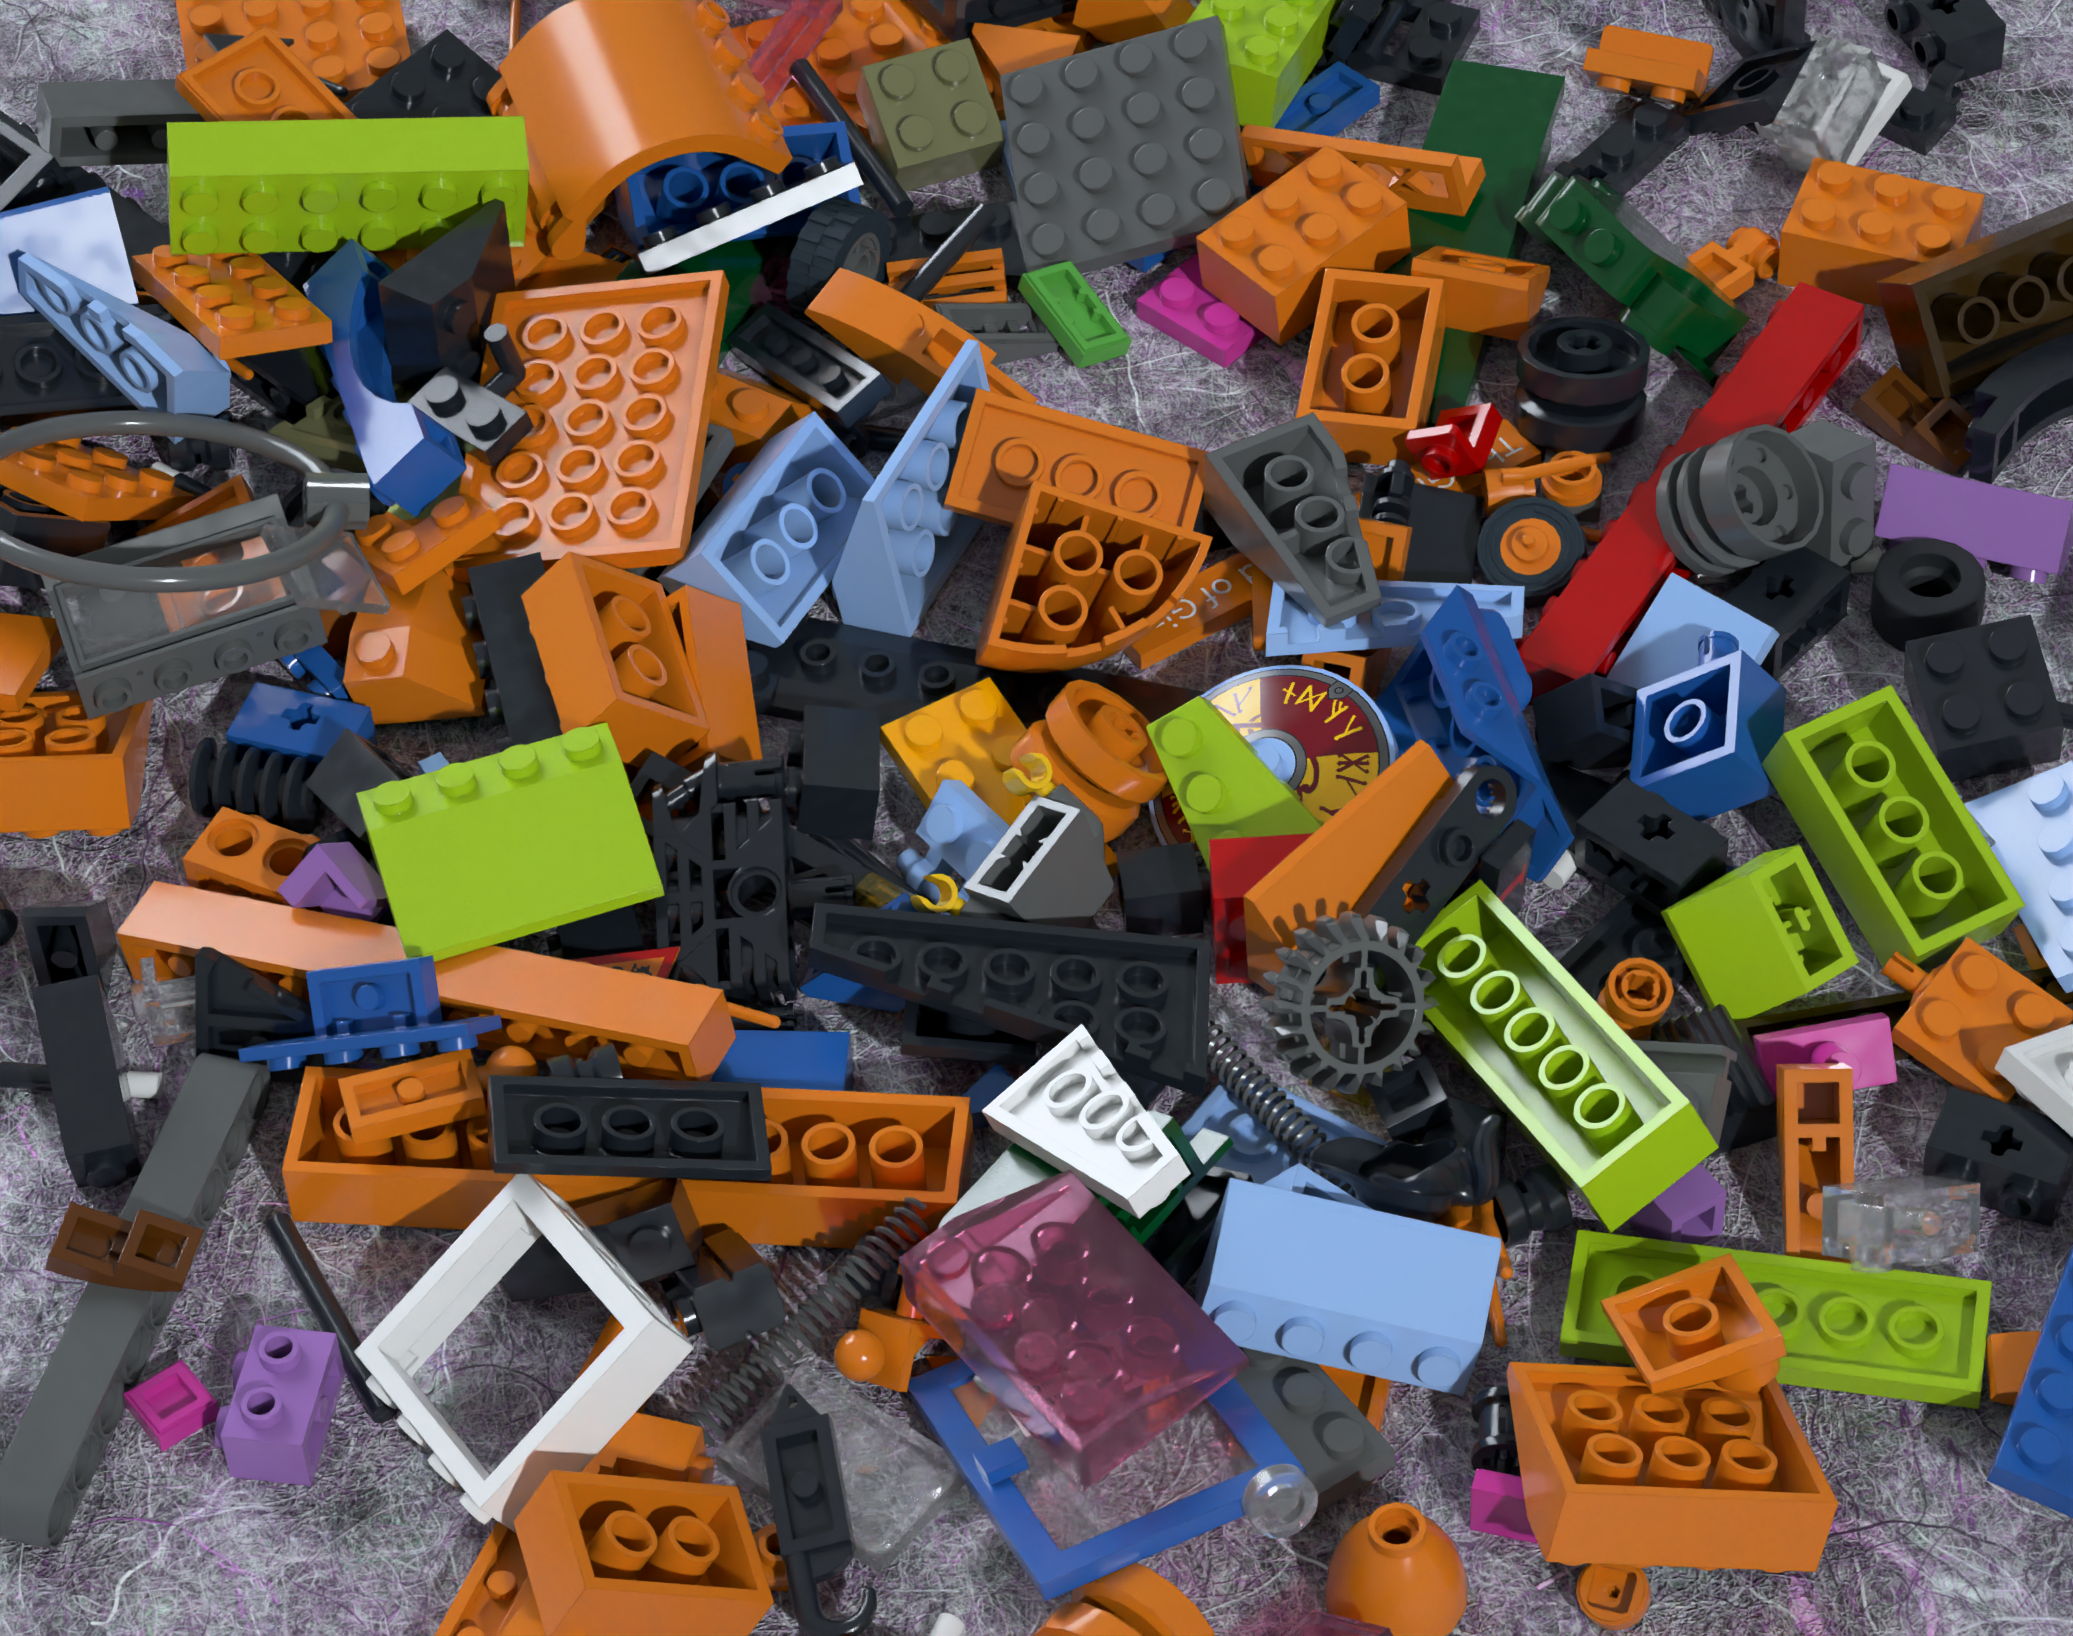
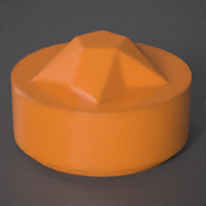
M1588 1563L1580 1573L1577 1581L1576 1594L1581 1609L1590 1621L1601 1628L1608 1630L1629 1628L1639 1622L1649 1608L1651 1588L1641 1568L1628 1565Z

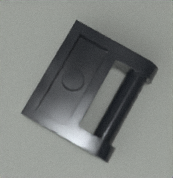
M1384 0L1381 4L1382 9L1365 39L1357 42L1348 56V66L1368 79L1440 96L1453 59H1463L1480 29L1481 10L1439 0ZM1400 21L1414 23L1395 56L1383 53Z

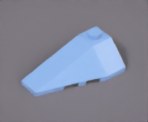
M28 252L18 258L19 293L140 411L184 413L214 418L230 407L231 371L225 360H219L210 350H206L191 334ZM167 436L174 444L184 439Z

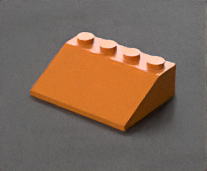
M79 691L32 692L24 704L28 706H23L20 712L0 711V833L23 832L26 837L39 839L55 836L61 831L86 830L92 836H111L120 833L123 829L131 828L141 803L153 699L127 707L119 712L88 719Z
M1509 1362L1506 1375L1526 1515L1546 1562H1559L1571 1566L1589 1563L1628 1565L1635 1568H1647L1650 1566L1695 1567L1706 1571L1719 1568L1763 1570L1770 1573L1817 1571L1838 1501L1776 1378L1760 1389L1747 1393L1725 1390L1716 1385L1714 1381L1678 1391L1652 1394L1639 1370L1635 1367Z

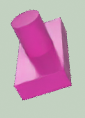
M1882 1012L1753 1036L1756 1062L1776 1097V1064L1845 1063L1853 1068V1090L1898 1082L1889 1017Z

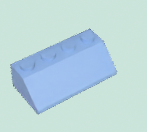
M813 411L768 440L693 533L685 559L675 565H668L657 580L670 594L688 585L741 604L745 639L777 648L785 642L832 581L861 502L875 479L816 412Z
M1230 1178L1196 1281L1192 1336L1464 1396L1483 1343L1500 1257L1501 1238Z

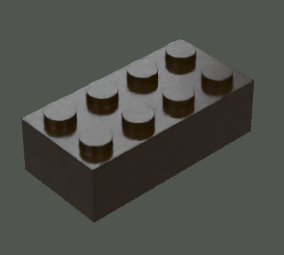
M2073 201L1876 282L1901 370L1928 397L1947 398L1983 383L1991 373L2024 351L2053 338L2073 333Z

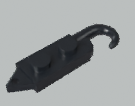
M786 1384L769 1427L759 1431L780 1553L785 1563L793 1614L800 1629L809 1636H859L872 1623L877 1610L876 1590L871 1587L866 1588L863 1591L862 1604L858 1611L848 1619L834 1621L826 1618L823 1614L817 1587L818 1583L831 1579L845 1570L854 1557V1551H856L834 1424L828 1413L819 1414L791 1384ZM792 1403H797L795 1407L788 1408Z

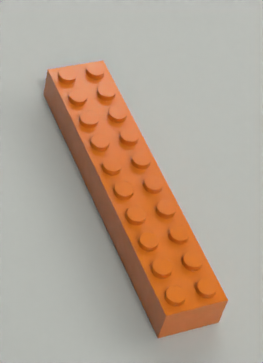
M306 1066L282 1167L283 1180L293 1221L466 1230L516 1175L493 1172L488 1157V1092L483 1093L487 1111L485 1115L354 1147L338 1079L377 1069ZM761 1087L772 1167L771 1180L681 1178L703 1232L702 1241L707 1237L732 1228L736 1233L739 1232L749 1244L854 1249L866 1231L870 1229L875 1231L876 1226L886 1227L885 1217H895L894 1208H905L904 1198L913 1197L927 1206L922 1211L911 1204L916 1214L929 1226V1232L922 1231L914 1221L902 1213L901 1215L909 1227L919 1235V1241H913L907 1233L891 1223L893 1228L906 1243L920 1247L924 1252L950 1253L938 1234V1227L943 1217L969 1190L974 1155L971 1098ZM531 1174L563 1197L572 1209L666 1179ZM887 1236L890 1244L900 1247L893 1239Z

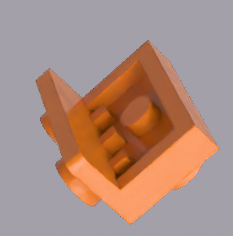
M1606 25L1603 28L1599 49L1587 48L1583 70L1593 81H1596L1595 87L1597 89L1628 95L1630 88L1651 92L1650 98L1673 105H1684L1685 99L1699 101L1704 96L1714 48L1708 43Z

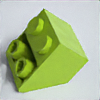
M1800 845L1764 852L1661 912L1709 1008L1714 1009L1718 1004L1724 1005L1733 1021L1748 1019L1804 995L1859 963Z

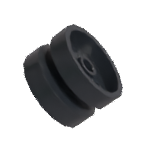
M1583 316L1553 318L1535 324L1521 334L1517 347L1516 375L1520 381L1517 384L1514 396L1513 422L1519 433L1537 445L1559 452L1579 451L1585 454L1610 452L1634 442L1643 433L1646 416L1647 395L1643 389L1646 387L1649 375L1650 346L1644 336L1624 324L1603 318Z

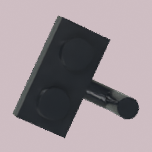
M501 323L489 326L484 332L486 342L500 370L483 386L445 366L407 402L412 403L454 433L461 450L491 467H494L534 428L527 411L505 399L525 379L526 368L507 327Z

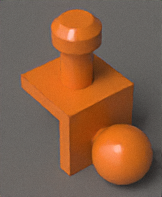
M908 1253L900 1259L897 1273L903 1275L897 1310L861 1308L857 1330L844 1334L834 1349L835 1365L844 1377L857 1382L866 1381L897 1392H907L914 1355L929 1339L954 1340L956 1333L954 1325L924 1316L930 1282L935 1281L940 1272V1266L934 1258Z

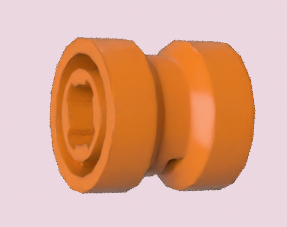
M1642 957L1628 958L1618 963L1611 971L1606 980L1605 987L1600 992L1596 1002L1631 1040L1647 1041L1651 1037V1027L1657 1022L1660 1023L1661 1017L1671 1003L1674 992L1672 981L1665 969L1656 962Z

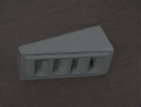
M1029 303L934 304L933 307L935 312L961 327L996 352L997 355L991 362L993 365L1057 352L1059 347L1058 341ZM1027 325L1030 333H1022L1020 326Z

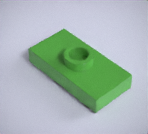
M1071 260L1021 275L1017 289L1078 369L1127 354L1132 340Z

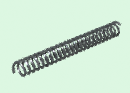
M1209 1016L1208 1035L1213 1030H1218V1033L1208 1042L1207 1067L1211 1068L1214 1075L1219 1076L1222 1083L1227 1084L1229 1091L1234 1092L1236 1098L1243 1101V1105L1246 1108L1251 1109L1253 1116L1258 1117L1262 1125L1267 1126L1269 1133L1275 1134L1276 1140L1283 1143L1285 1150L1291 1151L1293 1158L1298 1159L1299 1163L1318 1175H1325L1324 1179L1338 1187L1342 1180L1335 1177L1329 1179L1331 1175L1317 1169L1315 1171L1310 1166L1313 1154L1322 1145L1329 1142L1326 1141V1133H1318V1125L1310 1124L1311 1118L1306 1115L1302 1116V1108L1294 1107V1100L1286 1099L1287 1093L1283 1090L1278 1091V1083L1270 1082V1075L1262 1074L1263 1068L1259 1065L1254 1066V1058L1246 1057L1247 1052L1245 1049H1239L1238 1041H1231L1230 1033H1223V1026L1215 1024L1216 1019L1213 1016ZM1220 1039H1226L1224 1044L1221 1045L1218 1048V1050L1209 1054L1211 1048ZM1228 1047H1234L1226 1058L1217 1062L1219 1056ZM1241 1054L1240 1060L1233 1067L1225 1070L1227 1064L1235 1056ZM1248 1062V1068L1241 1075L1233 1078L1236 1071ZM1253 1071L1258 1072L1248 1084L1240 1087L1250 1073ZM1265 1079L1263 1086L1259 1090L1248 1095L1253 1086L1260 1080ZM1272 1087L1273 1091L1263 1101L1257 1103L1259 1097ZM1281 1096L1280 1101L1273 1108L1264 1112L1274 1098ZM1289 1104L1288 1109L1283 1115L1272 1120L1280 1108ZM1297 1113V1116L1290 1124L1281 1128L1284 1121L1290 1115ZM1305 1121L1304 1126L1296 1134L1289 1137L1294 1127L1300 1122ZM1313 1129L1311 1136L1303 1143L1297 1145L1300 1138L1306 1132ZM1318 1138L1322 1139L1313 1150L1305 1154L1312 1142ZM1345 1183L1339 1188L1348 1193L1352 1186Z
M905 1197V1208L895 1207V1217H885L886 1227L876 1226V1237L866 1236V1246H856L857 1256L847 1255V1266L837 1265V1275H827L828 1285L818 1284V1295L808 1294V1305L798 1304L799 1315L788 1314L789 1324L784 1323V1325L779 1326V1334L769 1333L768 1340L770 1344L759 1343L760 1354L749 1353L750 1364H739L741 1374L730 1372V1383L720 1382L721 1394L710 1392L711 1403L700 1402L701 1413H690L691 1425L702 1427L698 1421L700 1420L718 1436L725 1437V1431L718 1425L709 1411L718 1416L729 1427H735V1422L722 1408L718 1400L739 1417H744V1411L727 1390L740 1398L749 1407H754V1401L746 1394L738 1381L747 1386L758 1397H764V1392L754 1382L747 1370L768 1387H774V1382L766 1375L757 1361L765 1365L779 1378H784V1373L774 1363L767 1351L776 1356L788 1368H793V1362L786 1356L776 1341L788 1348L798 1358H803V1352L793 1343L786 1331L800 1340L807 1348H813V1343L805 1336L795 1321L806 1327L817 1338H822V1332L812 1323L805 1311L819 1320L827 1329H832V1323L824 1316L814 1301L826 1308L837 1319H842V1313L831 1303L824 1291L838 1300L846 1309H852V1304L842 1295L834 1282L845 1288L855 1299H861V1294L849 1282L843 1271L858 1281L866 1290H871V1284L860 1274L853 1262L865 1269L875 1280H881V1275L871 1266L862 1252L878 1262L884 1270H890V1264L882 1258L872 1242L886 1251L895 1261H900V1255L888 1244L882 1233L893 1239L904 1251H909V1245L899 1236L891 1223L907 1233L913 1241H919V1235L909 1227L901 1213L914 1221L922 1231L929 1232V1226L916 1214L911 1204L922 1211L927 1206L913 1197ZM703 1428L705 1443L710 1447H715V1441Z

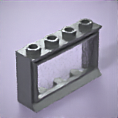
M274 493L74 558L137 567L205 566L261 556L294 543L278 493ZM304 567L258 583L212 591L185 593L109 590L64 582L41 575L88 719L119 712L142 702L170 693H178L189 687L229 674L240 673L248 668L288 655L298 654L307 649L328 643L318 605Z

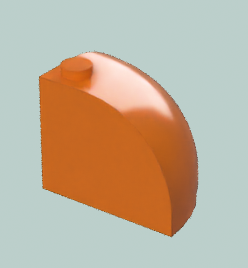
M1034 480L1005 541L980 631L975 664L1019 673H1049L1094 664L1118 654L1154 630L1174 610L1200 570L1213 537Z

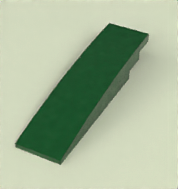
M1453 59L1422 149L1481 158L1486 176L1465 216L1407 208L1411 252L1382 273L1411 276L1413 258L1437 245L1519 260L1528 231L1517 221L1514 215L1523 204H1528L1538 191L1539 182L1551 150L1552 129L1564 96L1565 76ZM1445 328L1427 428L1435 427L1441 410L1470 405L1493 336Z

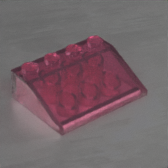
M1071 1170L955 1216L898 1258L906 1299L1083 1492L1250 1365L1249 1358Z

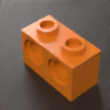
M222 806L182 858L188 886L292 907L277 889L302 862L301 857L305 848L321 839L311 834H299L271 824L260 816L246 815ZM320 906L303 907L311 911L321 913L323 911Z

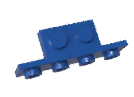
M433 955L322 968L306 972L315 1036L270 1041L238 1049L240 1063L266 1060L268 1071H280L307 1066L306 1055L322 1053L324 1065H334L364 1059L363 1049L379 1047L381 1059L421 1053L419 1042L437 1041L438 1052L474 1048L478 1046L477 1034L500 1029L502 1024L500 1015L443 1021Z

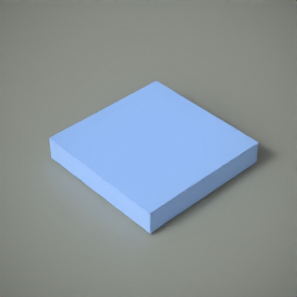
M1671 572L1606 678L1636 689H1642L1698 667V640L1705 634L1709 638V648V634L1711 631H1724L1734 635L1739 641V650L1742 649L1758 665H1761L1780 634L1767 624Z

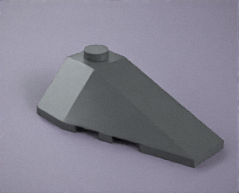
M1314 412L1205 454L1204 506L1231 543L1326 628L1381 606V593L1368 544L1363 539L1358 519L1359 509L1355 495L1351 493L1344 452Z

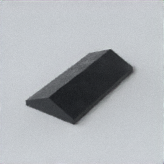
M489 1075L488 1157L494 1173L771 1180L772 1167L760 1083Z

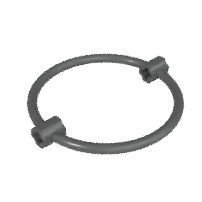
M102 411L44 419L0 434V461L33 447L69 439L107 435H157L208 441L246 450L278 462L305 478L303 480L302 496L303 523L305 529L313 530L300 540L284 548L235 562L192 567L115 565L83 560L47 551L16 539L0 530V559L33 573L64 582L109 590L148 593H185L239 587L265 581L299 569L328 551L340 538L344 529L364 530L369 522L370 495L367 473H334L323 461L296 444L271 433L235 422L162 411Z

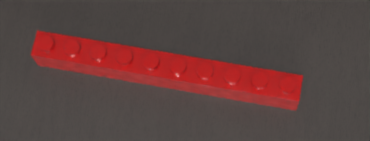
M1801 281L1785 301L1778 300L1769 314L1767 324L1759 336L1752 335L1749 337L1736 366L1730 373L1724 371L1719 376L1710 400L1703 409L1695 408L1687 420L1684 434L1674 446L1668 444L1664 448L1658 459L1656 470L1646 483L1641 481L1634 487L1628 500L1627 508L1618 520L1611 519L1608 521L1601 533L1598 546L1589 558L1578 560L1571 573L1569 584L1559 597L1552 596L1549 598L1542 610L1539 623L1529 636L1522 635V638H1519L1515 643L1526 672L1532 681V696L1528 704L1533 706L1532 699L1589 673L1606 678L1671 572L1685 580H1688L1693 574L1691 569L1676 558L1663 538L1656 515V488L1663 469L1680 455L1695 451L1697 448L1717 443L1720 439L1749 427L1767 424L1784 429L1788 433L1802 428L1861 348L1863 304Z

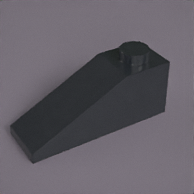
M666 1178L573 1209L637 1283L696 1264L703 1232L681 1178ZM543 1233L502 1277L512 1302L592 1291Z

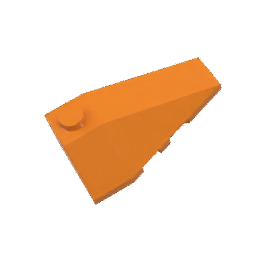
M426 518L409 519L404 521L410 523L413 526H416ZM443 568L402 596L377 580L370 578L350 632L343 683L353 702L371 707L374 725L484 716L487 704L484 690L489 688L490 677L480 679L472 643L482 641L483 637L481 630L468 631L461 596L471 594L468 583L464 584L448 577Z

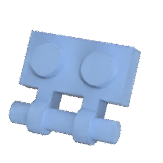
M943 779L916 830V833L931 848L925 858L913 848L904 850L896 860V867L906 876L907 884L924 898L930 899L935 905L939 902L940 891L934 883L928 882L923 876L944 874L950 877L955 869L966 880L960 892L958 891V897L968 901L970 896L963 887L1010 826L961 780ZM947 912L941 913V915H951Z

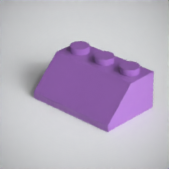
M1890 463L1874 536L1890 539L1887 551L1895 545L1913 539L1935 538L1955 543L1972 553L1984 570L1987 560L2009 564L2011 567L2008 577L2045 585L2048 573L2063 576L2073 546V501Z

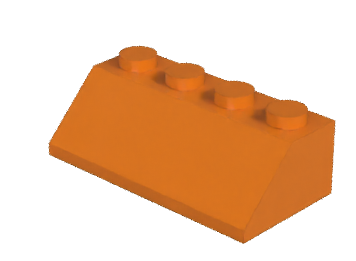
M1419 739L1243 895L1248 978L1274 995L1275 985L1269 984L1263 974L1268 971L1280 973L1284 966V963L1279 960L1275 949L1287 947L1296 950L1297 944L1293 930L1303 927L1315 933L1316 917L1327 915L1338 921L1340 913L1352 911L1437 799H1443L1455 782L1429 744ZM1479 861L1462 883L1473 876L1478 868ZM1404 884L1402 889L1406 893L1407 898L1402 906L1412 907L1414 901L1410 896V891L1414 884Z

